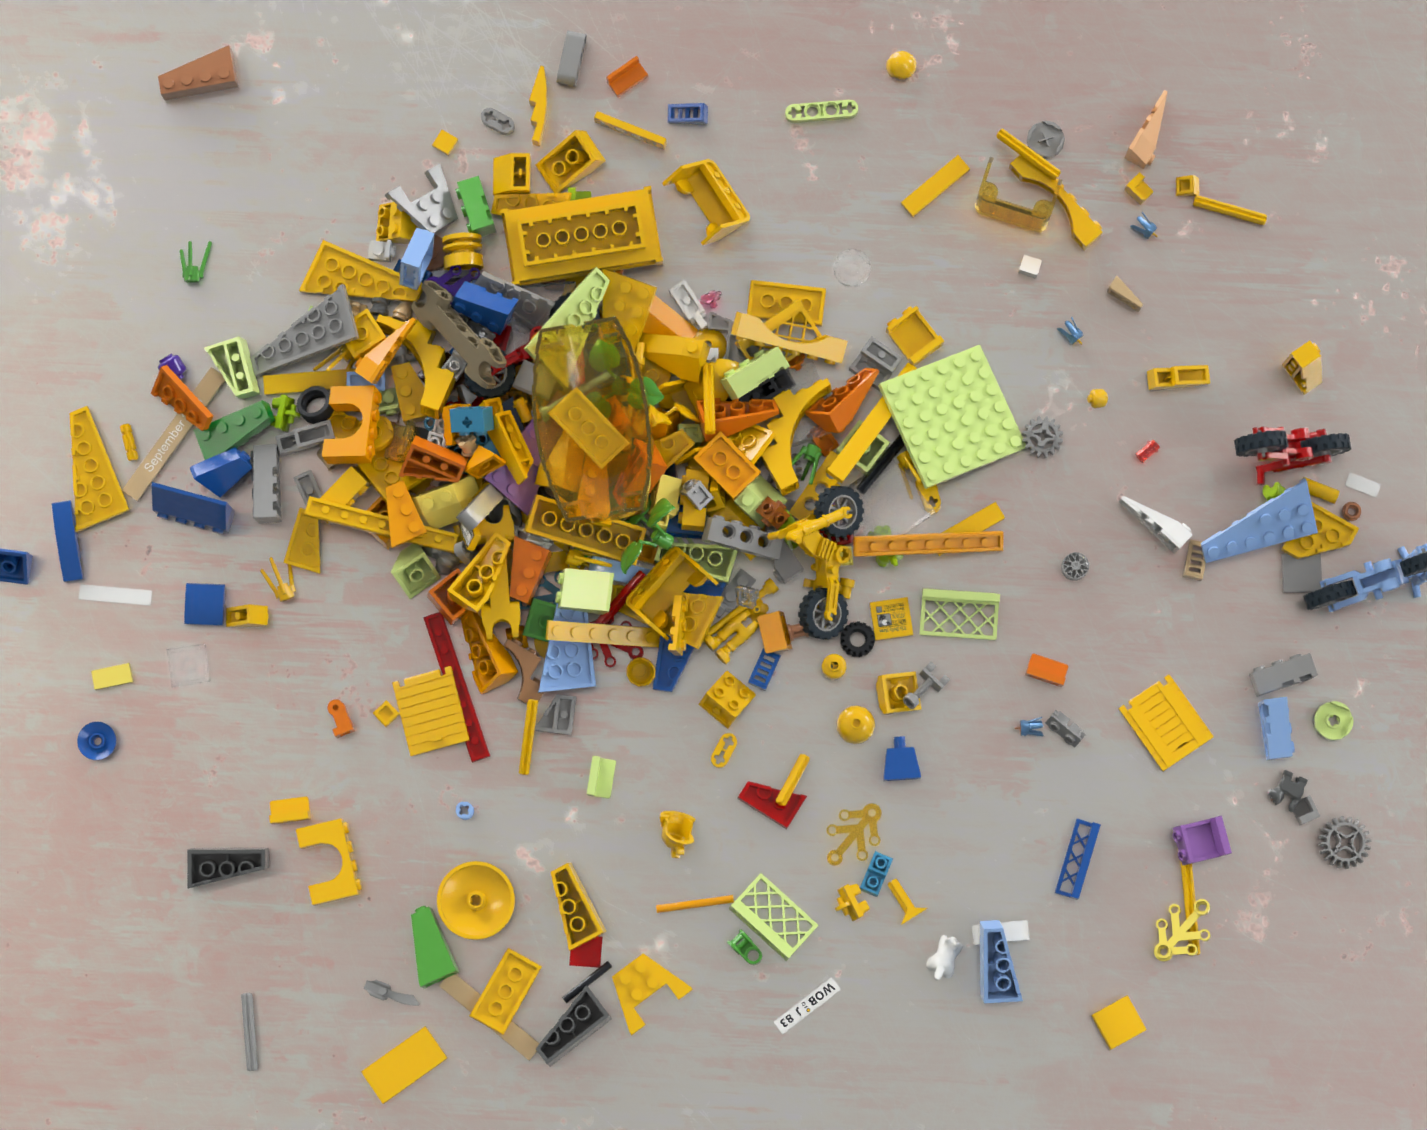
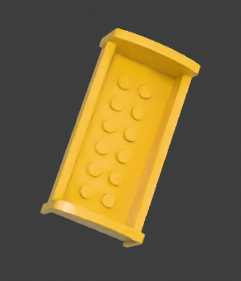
M645 186L641 190L509 211L508 209L500 210L511 269V282L516 286L521 287L586 276L595 267H598L603 273V268L618 271L649 265H663L651 186Z

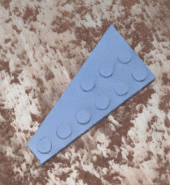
M1306 478L1300 480V483L1294 487L1284 490V493L1275 499L1272 498L1249 512L1243 519L1233 522L1232 526L1224 531H1219L1203 541L1201 548L1204 561L1208 563L1318 533Z
M557 603L554 621L589 623L587 612L560 609ZM549 640L538 693L595 687L596 681L591 643Z

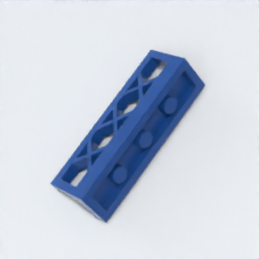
M1076 819L1055 889L1056 894L1075 900L1079 899L1101 824ZM1079 824L1090 827L1088 835L1083 838L1078 833ZM1080 842L1084 850L1081 855L1076 857L1072 848L1074 844ZM1075 860L1078 870L1070 875L1066 869L1067 864ZM1065 872H1066V874H1067L1068 877L1065 878V879H1063V878H1064V874H1065ZM1067 879L1073 885L1071 893L1060 890L1062 882Z

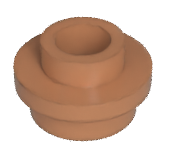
M1348 502L1342 508V515L1348 521H1355L1361 515V508L1355 502ZM1348 509H1353L1354 515H1350Z

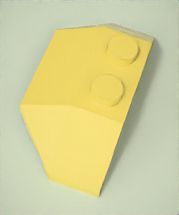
M468 475L460 478L459 482H449L411 496L423 525L438 529L459 521L456 517L468 505L479 490L475 477Z

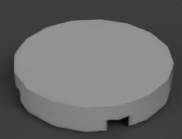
M1050 121L1036 123L1029 130L1027 136L1028 147L1044 159L1053 158L1058 155L1063 149L1065 141L1060 126Z

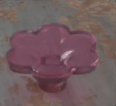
M712 290L707 294H703L699 302L710 305V308H715L718 306L716 301L720 300L722 293L721 291Z

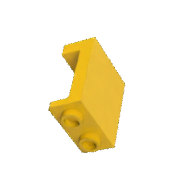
M917 306L914 308L908 307L902 312V317L898 320L896 318L892 319L887 323L888 327L886 328L888 336L913 366H916L944 344L943 338L935 333L918 311L919 308Z

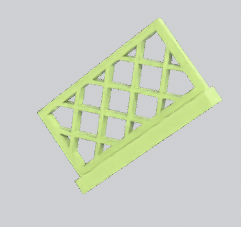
M922 588L919 634L996 640L1000 594ZM926 600L935 601L939 606L931 614L925 609ZM937 601H943L944 603L940 605ZM948 602H953L958 609L949 616L943 609V606ZM967 603H972L977 610L968 617L962 608ZM986 605H995L994 614L987 618L981 609ZM941 609L948 617L938 624L932 616ZM960 610L967 619L958 626L951 617ZM980 612L986 620L977 627L971 618ZM931 618L937 624V627L932 631H924V623ZM949 619L957 627L951 633L945 632L941 627ZM969 620L976 629L970 634H965L960 627ZM989 622L993 627V635H984L980 628ZM938 628H940L943 632H935V631H936Z
M762 873L729 907L730 911L785 961L792 956L818 927L816 922ZM760 879L767 885V892H756V884ZM756 895H767L768 906H757ZM770 895L781 897V905H771ZM745 896H754V906H746L741 900ZM771 908H782V919H771ZM785 908H793L796 918L785 919ZM757 909H768L769 919L761 920L758 917ZM796 921L797 932H786L785 922ZM799 921H807L812 927L807 932H800ZM772 922H782L783 932L775 933L772 930ZM786 935H797V944L793 948L787 943Z

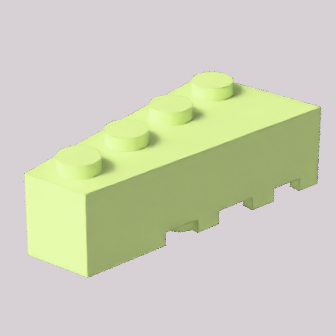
M673 542L669 549L679 547L716 581L729 584L738 555L737 550L719 545ZM658 546L654 562L657 564L668 550Z

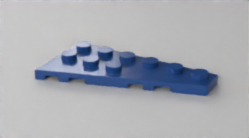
M706 580L703 585L698 587L690 584L684 592L721 596L727 584L719 582L716 586L713 582ZM667 635L669 637L668 641L660 636L653 690L673 692L695 648L686 644L683 656H675L668 650L669 644H673L671 636Z

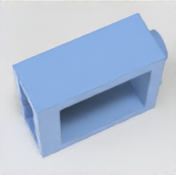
M416 228L401 260L399 285L418 290L433 257L434 233Z

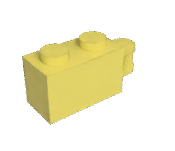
M663 474L651 491V507L647 514L650 515L651 510L662 498L667 499L675 509L657 523L665 530L669 519L678 514V499L683 487L681 486L682 479Z

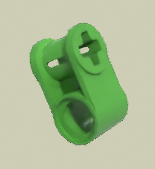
M742 929L739 930V934L733 940L727 942L750 965H757L761 962L762 952ZM757 951L759 958L756 961H750L748 959L749 952Z

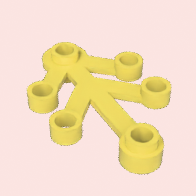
M1197 900L1194 904V912L1181 926L1179 919L1181 913L1180 906L1172 904L1169 907L1173 936L1168 941L1166 936L1168 922L1163 918L1157 920L1156 927L1159 932V944L1154 948V955L1159 961H1169L1173 955H1197L1198 948L1195 944H1188L1187 947H1174L1178 941L1201 940L1207 942L1210 940L1211 934L1207 929L1187 932L1200 916L1207 915L1210 912V904L1207 900ZM1205 905L1206 910L1200 911L1199 907ZM1173 907L1179 909L1177 913L1171 912ZM1160 922L1166 923L1164 928L1159 927ZM1203 932L1208 933V937L1205 939L1201 937ZM1194 947L1195 952L1189 953L1188 949ZM1167 949L1168 953L1161 955V950Z

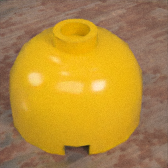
M850 706L844 709L837 720L839 735L844 741L851 744L864 743L873 735L875 729L873 715L861 706Z

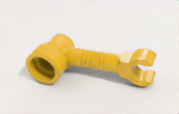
M804 578L803 587L813 588L814 580ZM840 578L839 594H842L846 599H850L855 580Z

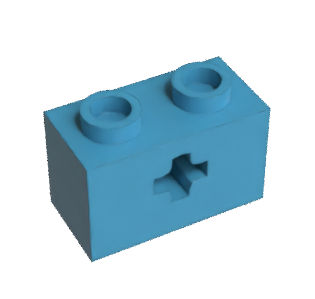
M492 406L456 407L449 409L451 432H459L460 436L470 435L471 432H475L476 435H487V431L494 430Z

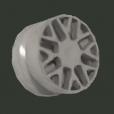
M1079 552L1068 554L1061 564L1063 575L1072 581L1082 579L1089 570V562L1085 555Z

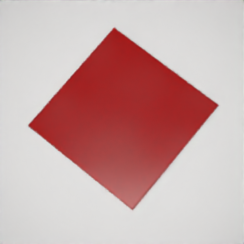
M598 936L570 950L569 966L599 968L603 937Z

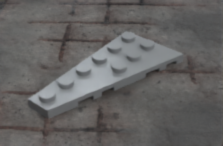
M341 284L337 288L338 290L326 296L323 302L311 308L291 325L292 327L280 333L277 339L265 345L250 357L255 376L259 377L358 339L359 335L346 286Z

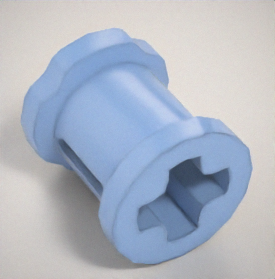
M460 802L456 806V814L461 819L468 820L474 815V808L469 802ZM469 806L468 815L460 814L462 812L461 807L467 808Z

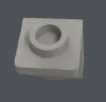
M696 479L688 480L680 491L682 495H685L697 510H701L714 498L702 482Z

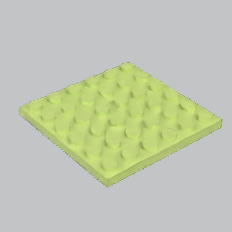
M980 345L878 385L925 489L1025 450L1026 443L1022 442L1023 437Z

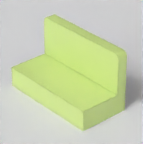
M592 756L587 788L588 796L608 799L611 797L616 766L615 760Z

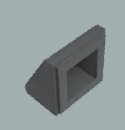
M464 384L456 386L461 404H472L476 399V395Z

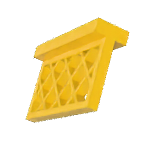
M800 299L795 300L763 322L771 332L775 330V335L786 338L788 341L790 339L809 341L804 339L806 329L813 330L817 336L816 338L822 336L803 308ZM799 312L804 317L803 325L793 324L794 317ZM780 325H790L788 336L778 334ZM793 326L803 328L801 339L791 337ZM747 339V342L740 340L734 342L745 358L749 360L754 358L746 351L750 346H757L759 350L762 348L771 349L770 346L763 347L753 344L754 340ZM789 349L782 350L783 352H785L784 357L787 360V362H789L797 356L791 354L787 357Z

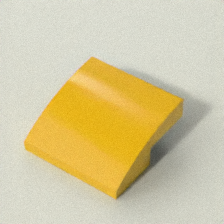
M1128 995L1091 1015L1110 1050L1147 1030Z

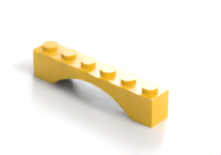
M1021 155L1010 163L1009 169L1021 182L1039 186L1059 201L1069 218L1071 237L1083 251L1101 237L1103 233L1101 225L1097 221L1093 222L1091 220L1089 212L1076 203L1077 200L1071 193L1068 194L1063 189L1064 185L1060 180H1053Z
M736 312L731 334L736 335L737 340L747 342V339L754 340L753 344L765 347L766 343L772 345L771 349L779 347L781 351L783 348L789 349L790 354L800 356V353L807 354L806 358L818 360V357L824 358L825 363L835 365L836 362L842 363L848 343L846 340L828 335H823L809 341L795 342L784 340L772 333L759 317L741 312Z

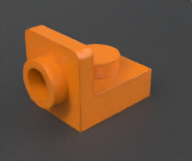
M819 425L813 427L806 436L808 440H811L815 446L822 450L821 454L824 457L831 450L833 451L839 446L831 432H826Z

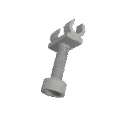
M932 662L919 674L926 681L914 693L909 692L903 697L904 704L910 709H914L919 704V698L930 686L939 692L950 681L946 675L938 681L931 674L936 667Z

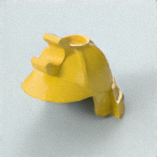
M663 811L659 817L662 827V840L667 847L671 848V857L680 858V855H684V847L694 842L692 827L696 819L683 812Z

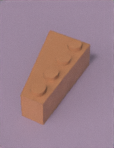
M229 45L158 76L160 92L164 100L238 87L233 52Z

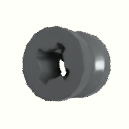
M380 297L371 298L373 306L370 309V313L375 316H379V314L388 316L387 306L390 305V300Z

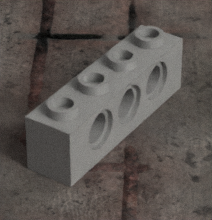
M719 515L706 519L701 540L769 560L779 559L783 539L769 540L767 538L768 533L776 531L767 530V532L760 530L761 527L755 525L746 527L743 526V522L737 520L728 522L725 521V517ZM724 527L728 529L727 537L722 533ZM742 532L746 535L745 542L740 539ZM759 537L764 540L762 547L758 544Z

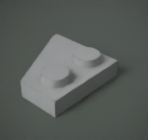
M557 694L539 723L535 726V731L572 735L576 696Z

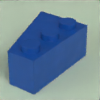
M465 281L454 296L451 307L458 313H462L474 322L488 328L491 332L501 335L510 322L519 299L513 297L510 300L502 297V293L497 292L493 294L487 292V289Z

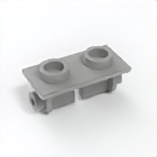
M1055 710L1045 724L1053 732L1058 733L1064 738L1066 743L1076 747L1086 735L1083 733L1084 730L1074 722L1070 727L1066 725L1070 719L1061 711Z

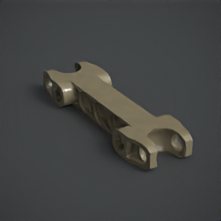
M432 280L423 281L422 290L427 297L426 303L423 301H413L411 305L417 319L425 328L433 331L438 330L468 363L465 373L471 380L485 389L494 388L496 380L491 374V366L505 368L507 364L501 350L490 339H480L450 306L453 298L445 288Z

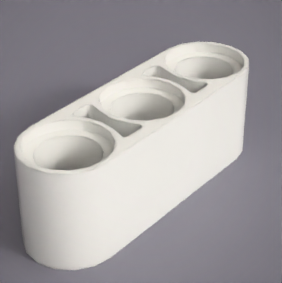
M1028 920L1001 922L1007 942L1030 940ZM972 925L973 944L980 945V925Z

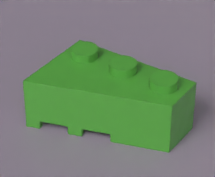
M479 176L457 182L459 188L455 190L458 200L462 199L464 203L461 209L463 216H468L470 223L466 225L469 233H478L482 237L497 233Z

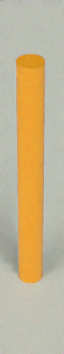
M733 895L684 901L656 905L657 913L720 905L734 903Z

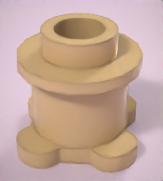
M472 432L470 435H464L455 440L459 448L462 449L464 457L471 458L478 447V444L475 442L477 439L473 436Z

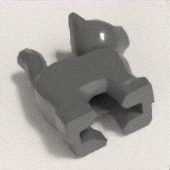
M1284 770L1283 777L1277 787L1270 789L1268 795L1271 801L1277 805L1282 802L1284 794L1293 799L1289 804V811L1294 812L1295 806L1301 800L1308 780L1299 776V778L1296 777V782L1291 781L1293 773Z

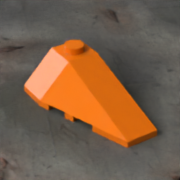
M864 368L846 381L847 385L833 389L831 396L825 400L821 397L804 413L826 432H843L855 416L876 379L879 370Z
M714 398L716 430L715 434L707 435L704 422V400L696 401L700 429L705 442L711 441L720 431L728 437L779 414L777 404L772 399H751L749 402H741L739 398L732 401H721V398Z

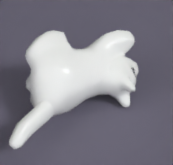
M942 935L939 939L937 953L927 961V968L929 971L935 972L936 981L942 975L947 979L952 977L954 973V960L963 948V944L958 942L955 937L947 938L946 935Z

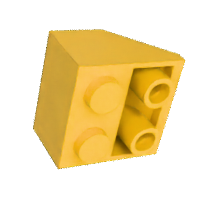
M510 153L493 158V196L501 194H531L530 153Z
M395 202L379 205L376 241L387 242V240H392V243L409 244L416 228L419 227L410 220L411 217L406 212H401L397 208Z

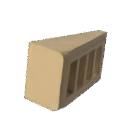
M1116 276L1109 286L1107 293L1139 312L1143 306L1142 302Z
M1190 539L1182 577L1199 581L1203 579L1206 564L1203 552L1193 549V546L1201 547V541ZM1192 553L1202 555V558L1193 557L1191 555ZM1192 560V561L1201 562V564H1200V565L1191 564L1190 561ZM1189 567L1199 569V573L1189 571Z

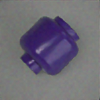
M171 353L159 361L158 370L162 366L167 365L179 379L184 377L183 373L186 371V366L178 355H172Z

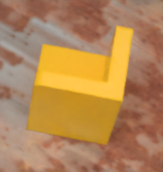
M1139 172L1126 185L1124 190L1141 205L1153 194V190L1144 182L1145 177Z

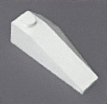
M1125 496L1119 500V503L1174 554L1191 538V529L1186 524H1181Z

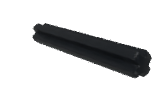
M900 434L859 483L857 490L860 493L865 494L905 445Z

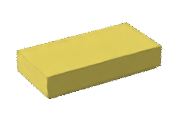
M130 663L91 671L94 690L133 683Z

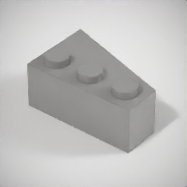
M1309 653L1303 656L1301 654L1291 656L1290 660L1285 662L1283 660L1275 661L1268 668H1265L1264 665L1254 668V672L1249 676L1258 697L1310 680L1318 674L1312 656Z

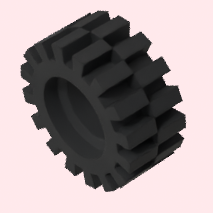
M860 621L852 622L845 626L842 631L840 644L846 654L852 655V657H862L872 650L875 643V634L866 623H860ZM855 632H860L865 637V643L860 647H856L850 642V637Z

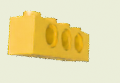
M830 451L815 473L813 484L810 485L808 483L790 509L789 513L795 521L801 520L811 513L814 514L815 509L807 510L805 504L807 502L815 504L818 501L819 494L815 491L818 486H823L825 489L831 488V486H840L836 479H829L826 476L828 468L838 456L834 451Z

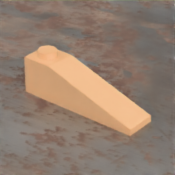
M1165 90L1124 157L1143 169L1147 164L1151 165L1156 157L1153 153L1156 149L1168 93Z

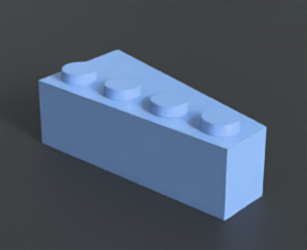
M980 921V995L983 1002L1023 1001L1004 929L1000 921Z

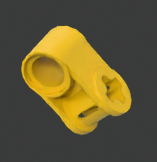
M915 480L924 510L929 514L937 513L941 507L937 485L925 489L922 481L918 483ZM932 500L935 503V507L929 505V501Z

